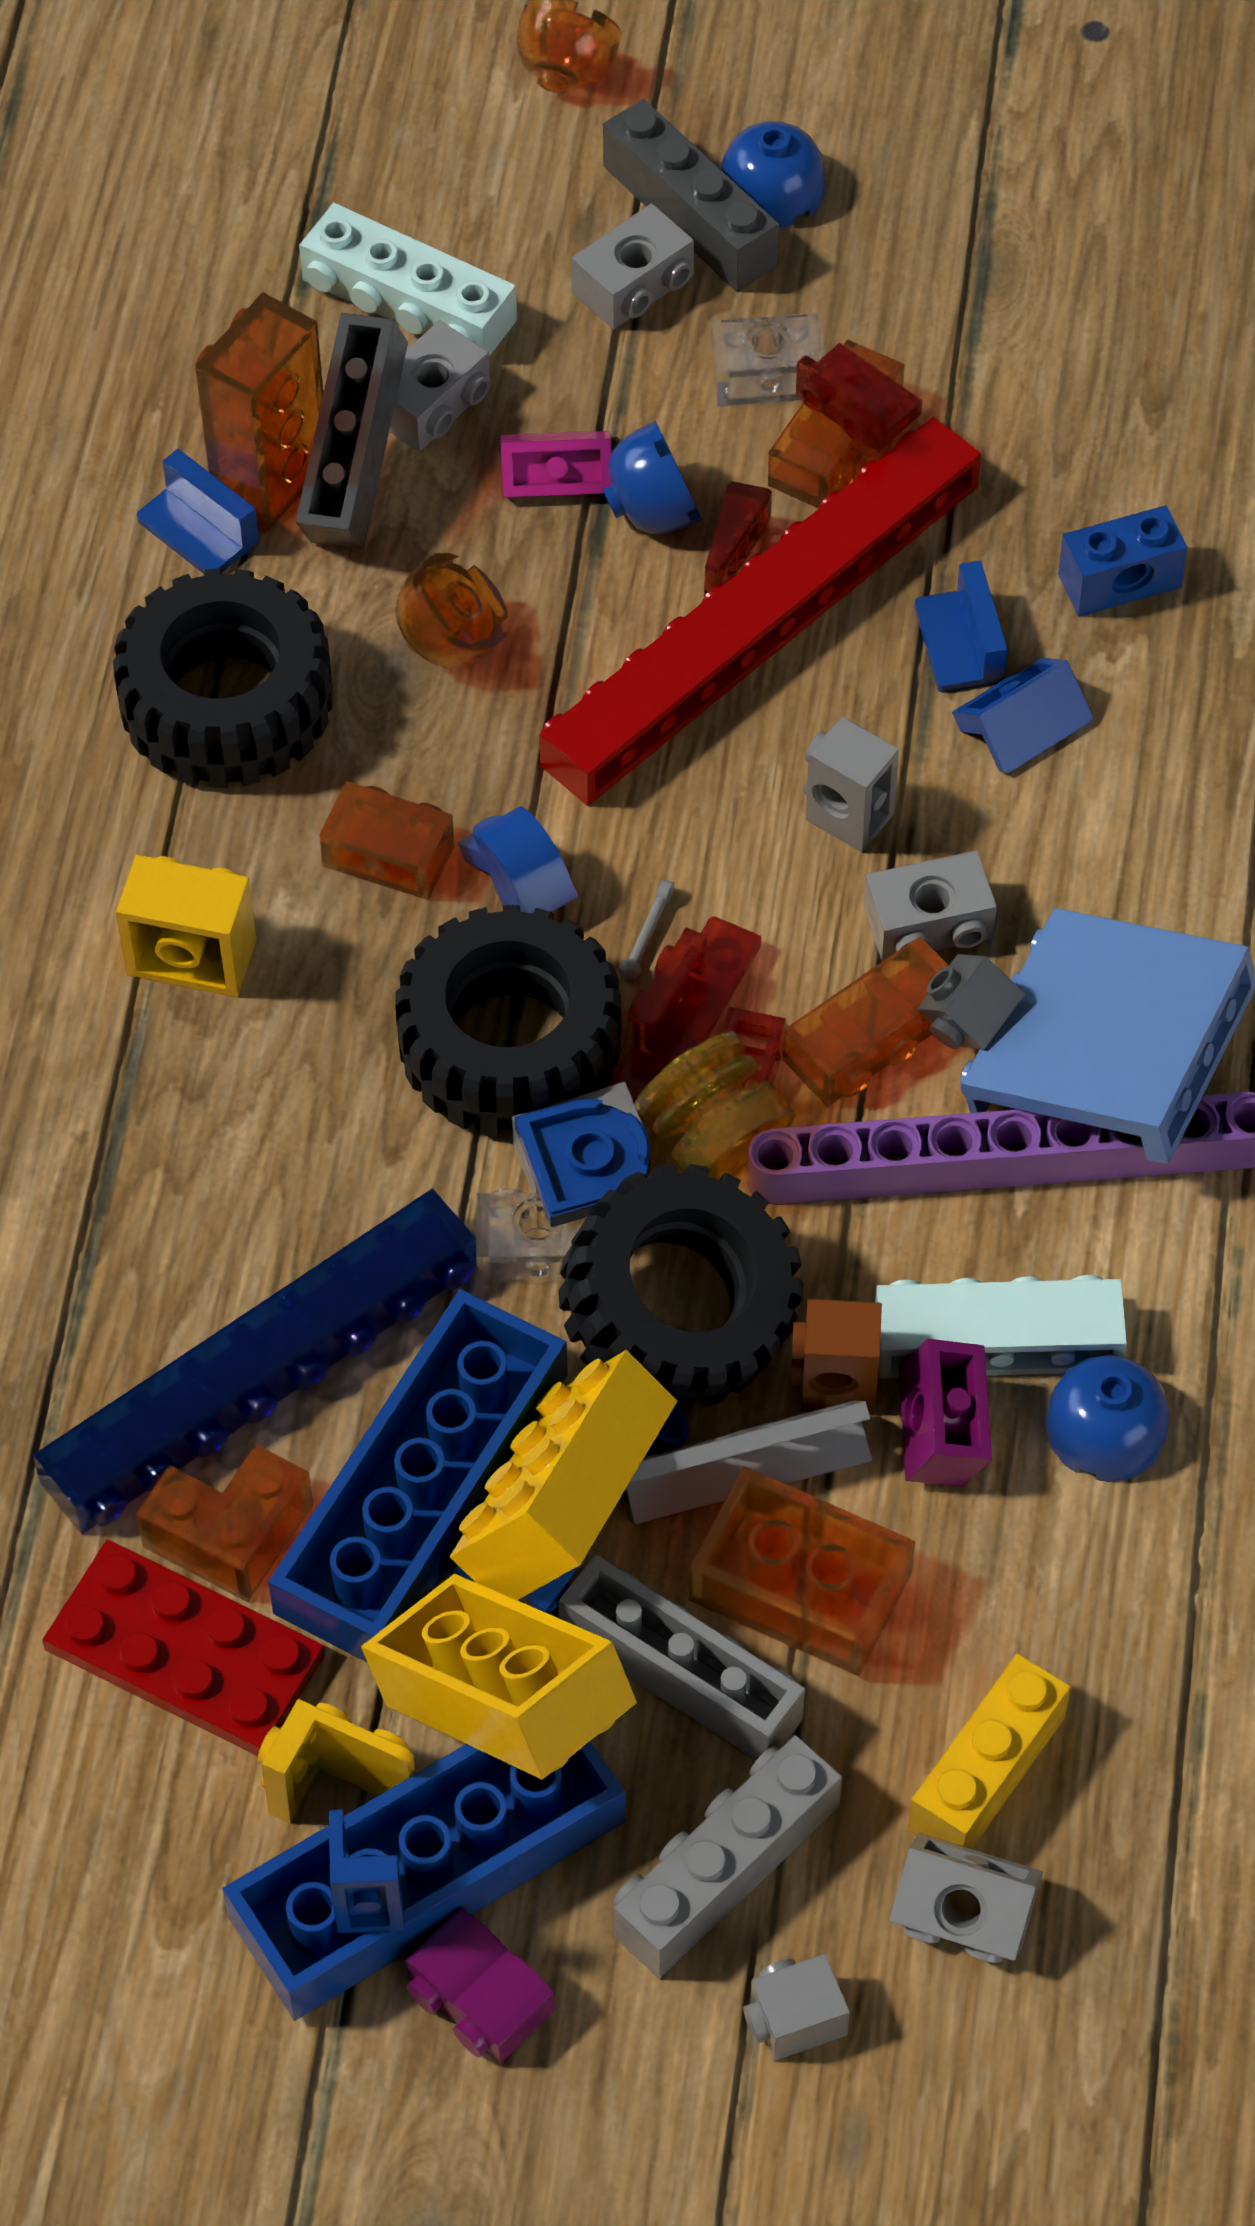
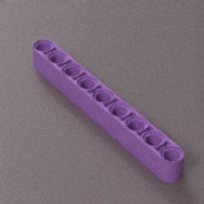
M1255 1092L1203 1095L1186 1131L1194 1132L1200 1137L1191 1138L1183 1135L1169 1165L1146 1160L1142 1141L1128 1142L1121 1138L1124 1136H1134L1141 1140L1140 1136L1018 1109L764 1130L757 1134L749 1145L747 1184L752 1195L757 1190L770 1202L769 1204L781 1205L1255 1167V1133H1247L1240 1128L1252 1127L1255 1129ZM1067 1140L1076 1141L1082 1144V1146L1070 1147L1062 1142ZM1006 1145H1015L1022 1148L1023 1150L1014 1152L1008 1151L1002 1147ZM958 1150L963 1155L949 1156L943 1153V1151ZM889 1154H896L904 1157L905 1159L899 1161H892L884 1158L883 1156ZM839 1159L845 1163L836 1166L829 1165L823 1161ZM776 1163L785 1166V1168L770 1170L764 1166Z

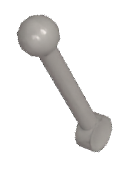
M661 880L656 892V899L630 957L623 960L619 965V975L625 981H634L641 974L639 962L665 904H668L674 890V882Z

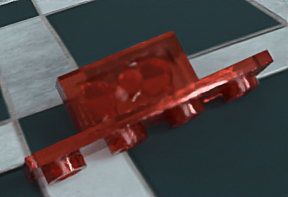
M713 916L708 919L701 933L685 927L675 946L667 944L664 947L655 966L654 976L656 978L649 990L640 989L631 1003L627 1019L633 1023V1048L610 1085L625 1082L638 1113L655 1120L662 1117L761 947L760 935Z

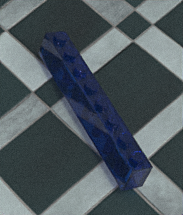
M433 1188L33 1454L39 1482L81 1535L96 1525L105 1526L113 1522L123 1513L127 1504L146 1491L154 1492L166 1486L175 1477L177 1470L198 1456L204 1458L215 1453L224 1445L229 1435L248 1422L254 1424L264 1420L274 1411L279 1401L297 1389L306 1390L317 1384L324 1377L328 1368L346 1356L353 1357L363 1353L373 1344L377 1335L396 1322L405 1323L413 1319L421 1312L427 1301L445 1289L450 1291L462 1286L472 1276L474 1270L478 1268L476 1237Z

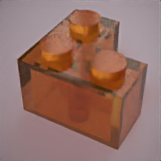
M255 1444L222 1493L169 1465L136 1513L142 1546L232 1595L249 1602L313 1506L309 1471Z

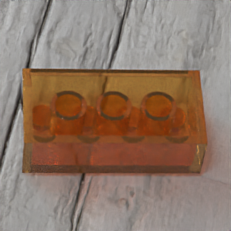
M262 292L248 308H243L237 312L229 329L214 345L210 344L202 350L195 364V373L208 472L256 508L258 530L266 534L302 494L324 390L317 321Z

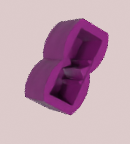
M463 1908L457 1910L405 1960L408 1979L411 1981L406 1987L413 1999L428 2013L434 2015L440 2010L457 2023L453 2028L455 2036L468 2051L479 2058L486 2052L501 2064L556 2010L555 1995L550 1986L522 1959L509 1951L484 1924Z

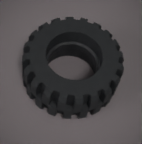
M220 568L204 570L205 576L192 579L188 573L173 579V586L169 589L164 590L160 586L146 596V607L137 605L125 620L126 628H123L118 633L114 646L116 657L113 660V669L124 730L130 733L131 744L142 756L150 757L152 766L168 775L172 770L177 771V777L180 781L197 785L199 780L209 781L211 788H228V782L243 781V786L259 783L260 776L269 772L275 777L290 768L289 760L293 757L298 761L303 759L314 748L313 738L318 739L321 737L329 723L328 712L333 707V685L328 638L324 635V625L318 614L308 608V601L292 589L285 593L284 583L265 575L263 580L254 578V572L242 569H235V574H221ZM222 658L249 660L265 667L271 672L269 677L256 688L229 698L201 697L191 694L176 685L187 672L196 666Z
M503 905V911L488 913L487 907L469 911V919L459 922L455 917L438 926L439 936L436 939L431 935L426 936L414 949L415 959L411 958L405 962L399 976L400 988L396 991L395 999L400 1060L405 1065V1076L412 1089L419 1092L422 1091V1101L435 1113L440 1114L444 1109L448 1110V1122L464 1129H468L470 1123L480 1126L481 1134L499 1136L500 1129L513 1130L512 1116L549 1107L551 1104L606 1088L612 1080V1068L618 1064L621 1052V993H619V979L614 965L606 961V951L592 937L584 940V929L571 920L565 919L562 923L554 921L553 912L535 908L534 913L521 912L520 905ZM506 994L524 995L538 999L551 1006L563 1018L557 1027L543 1038L515 1047H499L479 1042L465 1034L456 1025L459 1018L473 1005L487 998Z
M667 1164L655 1166L647 1178L641 1172H636L624 1178L616 1190L609 1189L596 1203L572 1239V1246L564 1256L560 1275L566 1280L558 1290L559 1308L563 1311H571V1315L565 1322L564 1328L570 1342L575 1343L581 1340L586 1347L580 1356L586 1366L598 1358L605 1363L623 1351L628 1350L678 1401L675 1406H678L681 1410H689L698 1399L706 1407L724 1401L731 1391L739 1393L751 1384L758 1374L764 1370L783 1347V1342L793 1331V1324L797 1322L799 1317L795 1308L803 1300L804 1282L800 1278H793L802 1266L798 1248L795 1246L786 1247L784 1242L791 1231L781 1216L772 1220L764 1209L770 1202L757 1190L750 1197L738 1189L741 1180L724 1172L719 1180L708 1177L709 1168L707 1166L689 1164L683 1174H677L676 1166ZM673 1243L688 1247L704 1256L720 1273L727 1287L730 1300V1317L726 1324L721 1328L711 1331L692 1332L672 1327L655 1317L641 1302L632 1283L630 1258L635 1250L648 1244Z

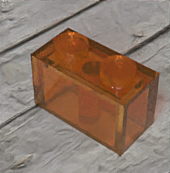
M348 781L345 782L319 834L323 867L428 901L455 847L452 814L443 812L440 808L430 803L417 804L392 796L382 788L376 786L364 787Z

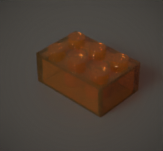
M744 1466L689 1568V1601L860 1676L912 1574L915 1541Z

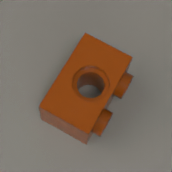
M807 1299L806 1322H794L791 1360L790 1388H802L801 1411L812 1412L849 1401H866L869 1415H875L880 1360L882 1303Z

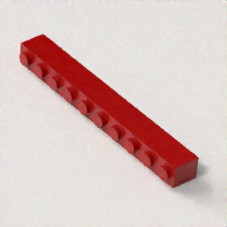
M934 416L917 430H908L901 436L896 446L880 460L874 459L868 462L861 469L857 478L841 491L835 490L827 495L813 514L803 522L797 521L791 524L777 543L763 554L756 553L750 557L742 567L741 572L726 584H719L713 587L705 595L702 603L685 617L679 616L673 619L658 639L645 649L640 648L632 652L623 663L622 668L604 682L598 681L590 686L583 695L582 700L565 714L559 713L553 716L544 725L539 734L540 767L585 805L589 806L977 489L981 453Z

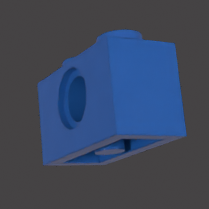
M1167 505L1064 533L1062 536L1058 575L1079 617L1181 588L1188 547Z

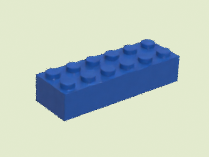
M459 1289L268 1581L273 1614L367 1662L360 1646L432 1591L442 1575L439 1571L449 1560L451 1553L463 1536V1533L459 1530L461 1522L476 1506L485 1501L489 1494L485 1489L486 1482L497 1469L509 1462L514 1454V1451L510 1448L512 1441L522 1429L534 1422L539 1412L535 1409L537 1401L555 1383H564L568 1376L567 1341Z
M591 1741L573 1754L563 1767L550 1773L543 1780L465 1744L344 1816L349 1857L397 1855L403 1899L404 1930L354 1933L337 1932L330 1886L329 1825L223 1887L227 1915L289 2014L296 2021L422 1945L460 1908L465 1909L470 1914H474L625 1823V1790Z

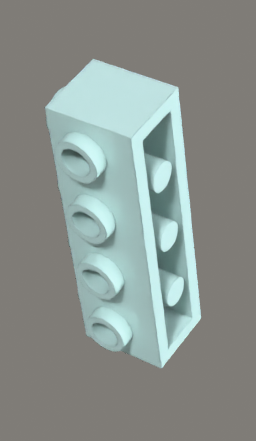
M334 202L299 244L302 280L308 282L312 287L321 292H330L354 303L364 312L375 313L387 319H394L397 324L410 333L423 335L435 323L441 320L488 351L490 356L517 321L516 285Z

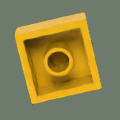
M135 854L115 912L126 975L238 998L257 942L249 877L238 875L236 872L226 868L207 869L182 864L171 857L160 856L152 858Z

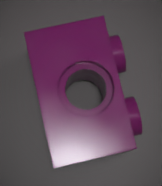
M926 1339L899 1366L905 1481L963 1487L992 1461L985 1347L978 1344Z

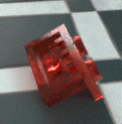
M838 343L818 362L807 355H804L797 362L796 395L804 405L812 411L821 412L841 426L850 438L864 442L878 453L922 413V400L841 343Z

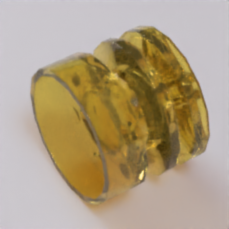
M734 1031L714 1036L678 1056L646 1086L634 1104L646 1121L656 1119L652 1130L659 1139L671 1138L687 1131L671 1153L683 1172L689 1164L707 1166L709 1168L708 1177L719 1180L724 1172L731 1175L748 1163L749 1145L757 1134L772 1128L789 1127L796 1117L792 1108L771 1081L760 1082L743 1089L753 1078L759 1066L752 1055L741 1056L745 1047Z

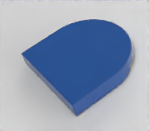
M579 1099L515 1117V1129L550 1227L587 1218L603 1195L609 1189L616 1190L624 1178L636 1172H641L645 1174L646 1178L648 1177L650 1170V1141L644 1126L633 1114H626L615 1107L605 1105L603 1100Z

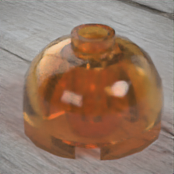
M529 0L528 5L525 4L519 20L516 45L518 56L531 74L538 78L537 84L547 91L564 94L567 92V89H582L599 82L609 72L619 49L623 32L617 23L595 9L591 18L575 12L578 2L573 0Z
M434 553L413 570L403 582L395 607L397 624L408 647L424 660L443 668L469 666L487 655L506 638L507 631L502 632V622L508 618L507 607L498 588L478 567L473 565L470 569L466 570L462 566L452 563L459 556L451 553Z

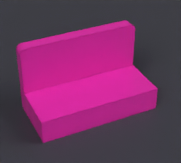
M587 431L501 435L503 497L604 493L603 488L612 484L608 471L611 457L610 432Z

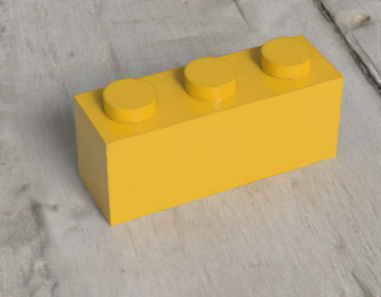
M1016 1653L912 1797L908 1830L916 1835L922 1833L972 1849L1065 1719L1071 1686Z

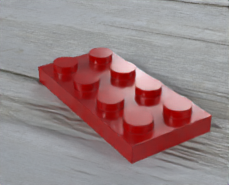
M106 1539L42 1639L45 1651L258 1756L260 1747L269 1730L273 1726L278 1728L283 1726L297 1699L300 1698L325 1657L323 1644L109 1539Z

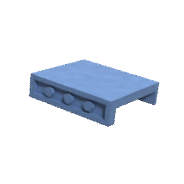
M1054 908L1044 928L1037 930L1031 942L1030 955L1021 972H1016L1011 978V981L1025 993V996L987 1047L979 1049L975 1059L967 1062L961 1075V1092L966 1097L970 1113L987 1112L992 1103L1140 1136L1146 1160L1169 1165L1255 992V971L1250 949L1248 946Z

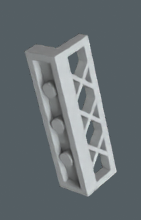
M849 1401L645 1456L624 1491L632 1524H639L872 1461L862 1421L870 1419L866 1401Z

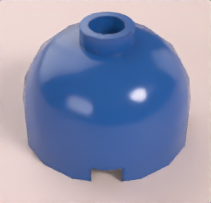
M764 121L751 125L731 141L723 156L721 171L778 222L779 228L795 224V217L804 214L808 210L809 216L813 214L824 197L825 172L823 156L810 135L798 126L782 121Z
M654 421L623 438L611 453L608 464L612 484L603 488V492L616 519L626 514L637 529L648 534L661 535L683 530L701 521L702 517L688 491V487L657 422Z
M1105 1355L1085 1359L1065 1372L1051 1394L1045 1427L1051 1449L1066 1467L1076 1473L1077 1468H1080L1087 1473L1097 1474L1096 1480L1114 1482L1134 1478L1153 1466L1160 1455V1450L1166 1443L1170 1410L1164 1387L1150 1370L1129 1358Z

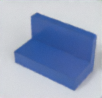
M179 448L162 461L166 489L137 512L138 523L203 574L204 570L220 568L222 573L259 543L256 508Z
M980 560L959 564L957 591L918 597L915 599L914 605L936 686L941 693L998 684L1005 679L1008 649L982 562Z
M1038 658L952 711L961 732L983 735L998 770L1005 773L1013 771L1087 725L1093 718L1068 660Z
M343 1809L329 1810L330 1886L337 1932L354 1933L404 1930L403 1899L397 1855L349 1857Z

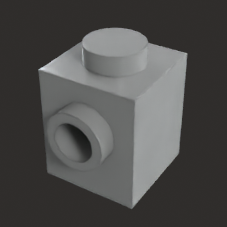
M826 1954L797 1964L793 1959L775 1962L765 1967L759 1973V1977L751 1980V2004L743 2007L745 2019L755 2043L759 2044L766 2041L774 2062L848 2035L850 2012Z

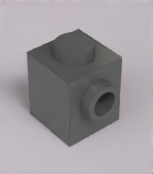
M957 954L949 966L941 969L930 980L927 986L928 994L917 1010L932 1023L929 1027L930 1032L944 1045L956 1050L959 1047L985 1049L1025 996V993L986 956Z

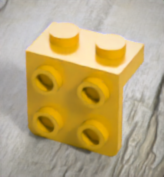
M297 1699L282 1728L273 1726L269 1730L258 1754V1762H261L263 1772L261 1786L265 1788L268 1813L290 1824L320 1770L376 1796L381 1795L415 1774L414 1755L409 1751L407 1743L397 1735L383 1729H376L372 1733L351 1723V1719L347 1714L330 1704L318 1703L317 1706H314L300 1699Z

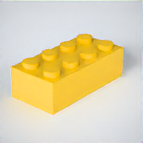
M628 1350L623 1351L605 1363L599 1358L595 1359L567 1386L562 1382L555 1383L537 1401L535 1409L539 1414L534 1422L522 1429L512 1441L510 1448L514 1451V1454L509 1462L497 1469L486 1482L485 1489L489 1494L485 1501L476 1506L461 1522L459 1530L463 1533V1536L451 1553L450 1558L476 1583L515 1600H519L581 1565L678 1401Z
M455 1573L360 1646L387 1707L541 1780L563 1767L573 1754L598 1734L612 1727L621 1715L637 1703L612 1641Z

